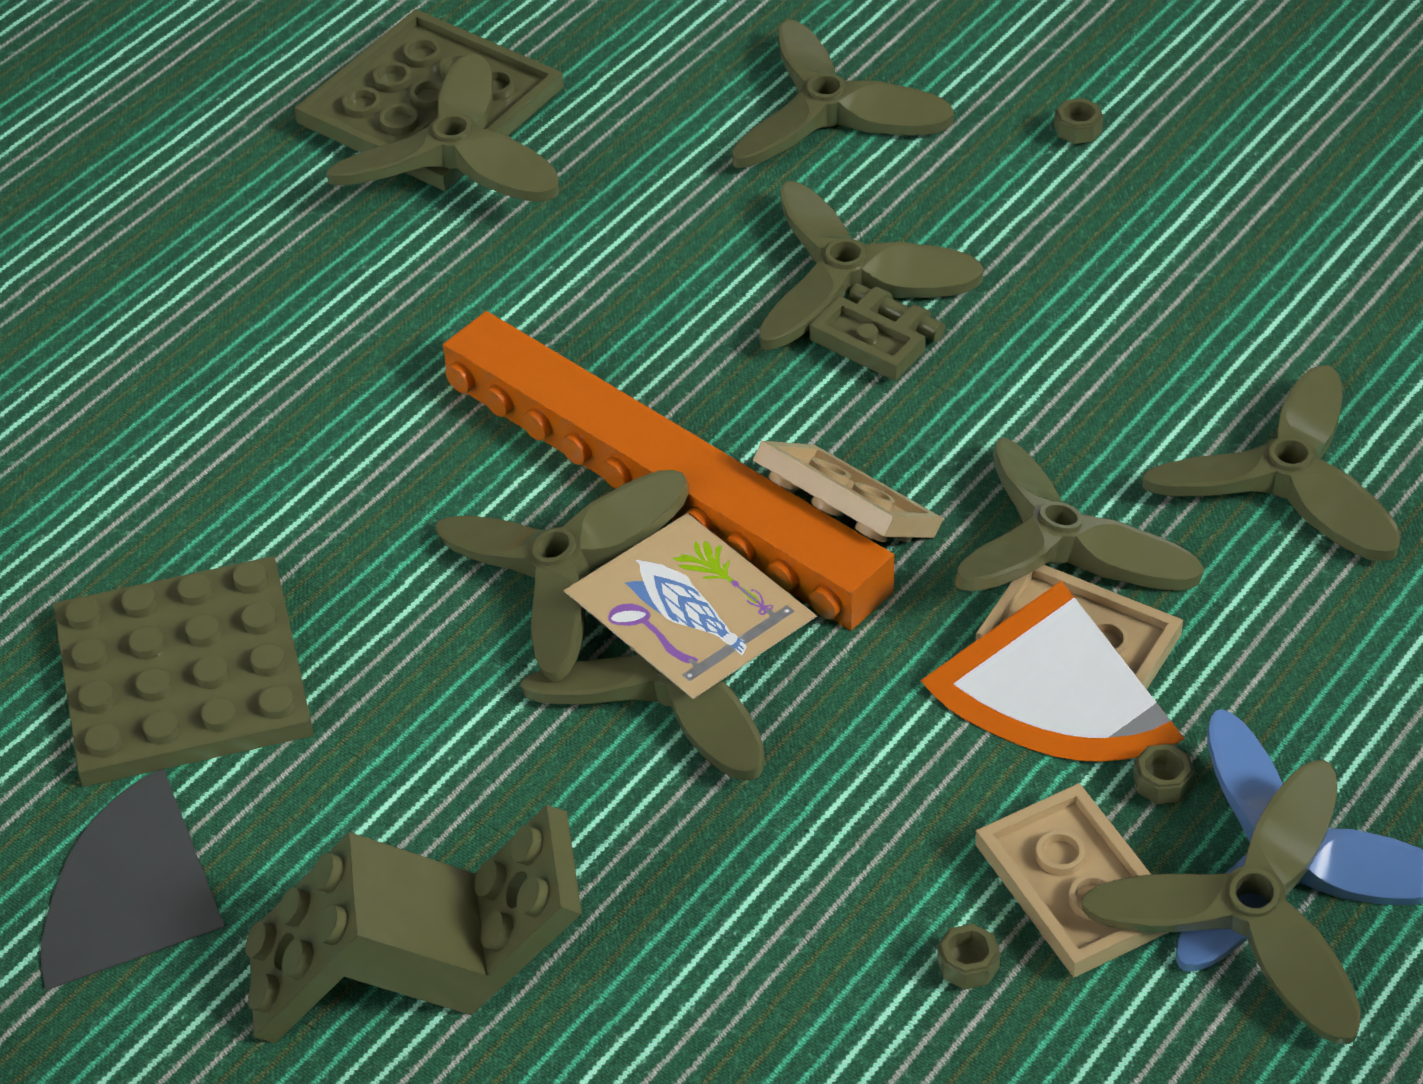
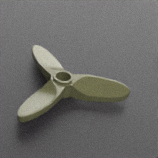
M787 19L778 27V45L783 64L799 93L785 107L755 126L736 144L732 152V163L736 168L759 164L789 149L814 130L822 127H833L838 124L867 133L893 135L936 134L953 125L954 110L943 98L918 89L882 81L844 80L842 77L837 76L828 52L815 34L800 22Z
M476 53L467 54L459 58L447 73L438 96L439 118L434 120L431 125L409 138L375 147L348 157L331 166L326 172L329 184L352 185L388 178L423 167H445L459 169L481 186L526 201H548L559 194L558 175L555 168L547 160L507 135L484 129L488 122L493 102V81L491 69L486 59Z
M786 181L780 190L782 210L792 231L808 250L816 265L773 307L760 327V346L764 350H772L798 339L810 330V324L839 296L844 298L849 296L852 287L856 283L870 289L878 286L890 292L894 298L952 296L967 293L978 287L983 281V266L969 254L943 247L906 242L863 244L860 241L854 240L849 235L846 227L834 210L818 194L801 183Z
M1328 365L1309 369L1296 382L1281 409L1277 438L1271 440L1268 444L1239 453L1200 456L1165 463L1148 470L1143 476V489L1151 493L1167 496H1212L1249 491L1274 494L1278 497L1287 498L1309 525L1333 542L1369 560L1386 561L1394 559L1398 553L1401 538L1398 526L1391 515L1353 477L1321 460L1335 434L1343 395L1339 375Z
M1008 438L998 439L993 452V462L1002 485L1017 508L1022 524L979 547L958 566L954 582L958 589L976 591L997 587L1017 580L1046 563L1062 564L1065 562L1103 578L1155 589L1182 591L1191 589L1200 583L1204 568L1191 552L1166 539L1136 529L1120 521L1082 515L1076 508L1062 502L1048 476L1022 447Z
M659 470L634 479L592 501L563 527H555L549 530L534 529L502 519L479 516L447 517L436 523L435 530L445 546L472 560L511 569L535 578L531 619L534 654L543 675L550 681L559 682L569 674L577 660L581 648L586 609L563 590L587 576L590 570L608 563L663 527L684 505L689 494V484L682 472Z
M639 654L630 657L575 662L569 674L559 682L550 681L543 675L541 670L521 681L523 695L530 700L540 703L594 704L624 700H643L659 702L665 706H670L685 737L706 760L721 772L735 779L753 780L761 776L763 771L765 753L759 731L748 710L723 681L718 682L692 699Z
M1315 760L1302 765L1288 777L1273 795L1255 826L1244 866L1236 868L1228 874H1150L1118 879L1098 885L1088 891L1082 898V911L1089 918L1100 924L1115 928L1145 932L1232 929L1236 933L1246 936L1264 977L1285 1005L1308 1028L1323 1039L1337 1044H1350L1356 1039L1360 1028V1006L1342 964L1321 933L1297 909L1286 901V895L1310 868L1326 837L1331 822L1338 786L1336 773L1329 762ZM1248 893L1257 894L1267 900L1268 904L1261 908H1250L1243 905L1238 898Z

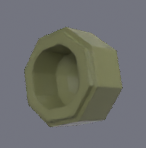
M1084 98L1065 100L1055 110L1054 128L1058 137L1074 144L1092 142L1102 132L1103 114L1097 103Z
M1171 744L1147 746L1135 759L1133 777L1137 793L1155 804L1180 802L1193 785L1194 770L1190 755Z
M968 924L949 928L938 944L937 961L943 979L965 990L989 984L1000 968V951L993 933L975 924Z

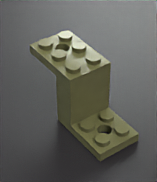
M550 805L544 806L526 825L520 827L515 835L490 860L485 861L476 873L348 832L329 853H325L320 857L316 866L295 887L290 888L285 893L282 900L262 921H258L253 925L248 934L246 954L250 957L251 972L248 1004L253 1013L254 1037L276 1043L343 977L473 1015L582 914L567 811Z

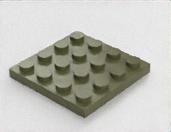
M415 9L299 103L294 110L298 124L359 152L409 138L439 118L438 96L443 81L453 64L467 54L476 53L486 59L491 69L493 81V102L489 119L484 129L509 136L564 87L563 74L561 71ZM423 167L405 172L443 191H446L464 175L459 169L445 167Z
M275 556L53 603L78 773L83 787L314 736Z

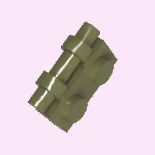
M856 283L852 287L848 299L839 296L810 324V340L896 381L925 352V338L934 342H938L942 338L945 324L932 318L931 312L921 306L914 304L908 307L893 300L890 292L878 286L870 289Z

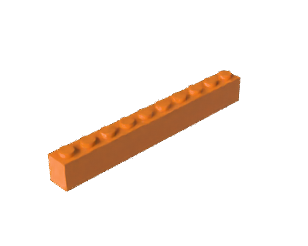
M485 311L443 343L446 365L445 374L448 382L455 390L463 394L467 393L485 404L495 415L506 417L525 429L534 439L538 441L543 440L564 453L574 464L583 465L603 477L613 488L616 489L634 479L659 470L682 472L689 484V494L682 508L671 520L675 521L688 513L786 592L813 607L823 618L832 619L852 631L894 592V554L492 313Z

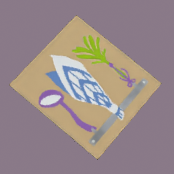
M688 513L563 590L692 699L817 617V615Z

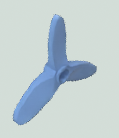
M1219 709L1210 718L1207 730L1208 750L1221 789L1250 842L1255 826L1263 811L1283 783L1269 755L1254 733L1234 714ZM1328 828L1326 837L1315 859L1297 884L1301 883L1312 889L1346 900L1383 905L1423 904V849L1390 837L1360 830ZM1246 855L1243 858H1241L1225 874L1231 873L1236 868L1244 866ZM1248 893L1238 898L1243 905L1250 908H1261L1268 904L1267 900L1257 894ZM1232 929L1182 931L1176 945V961L1179 968L1183 971L1202 970L1223 960L1248 939Z

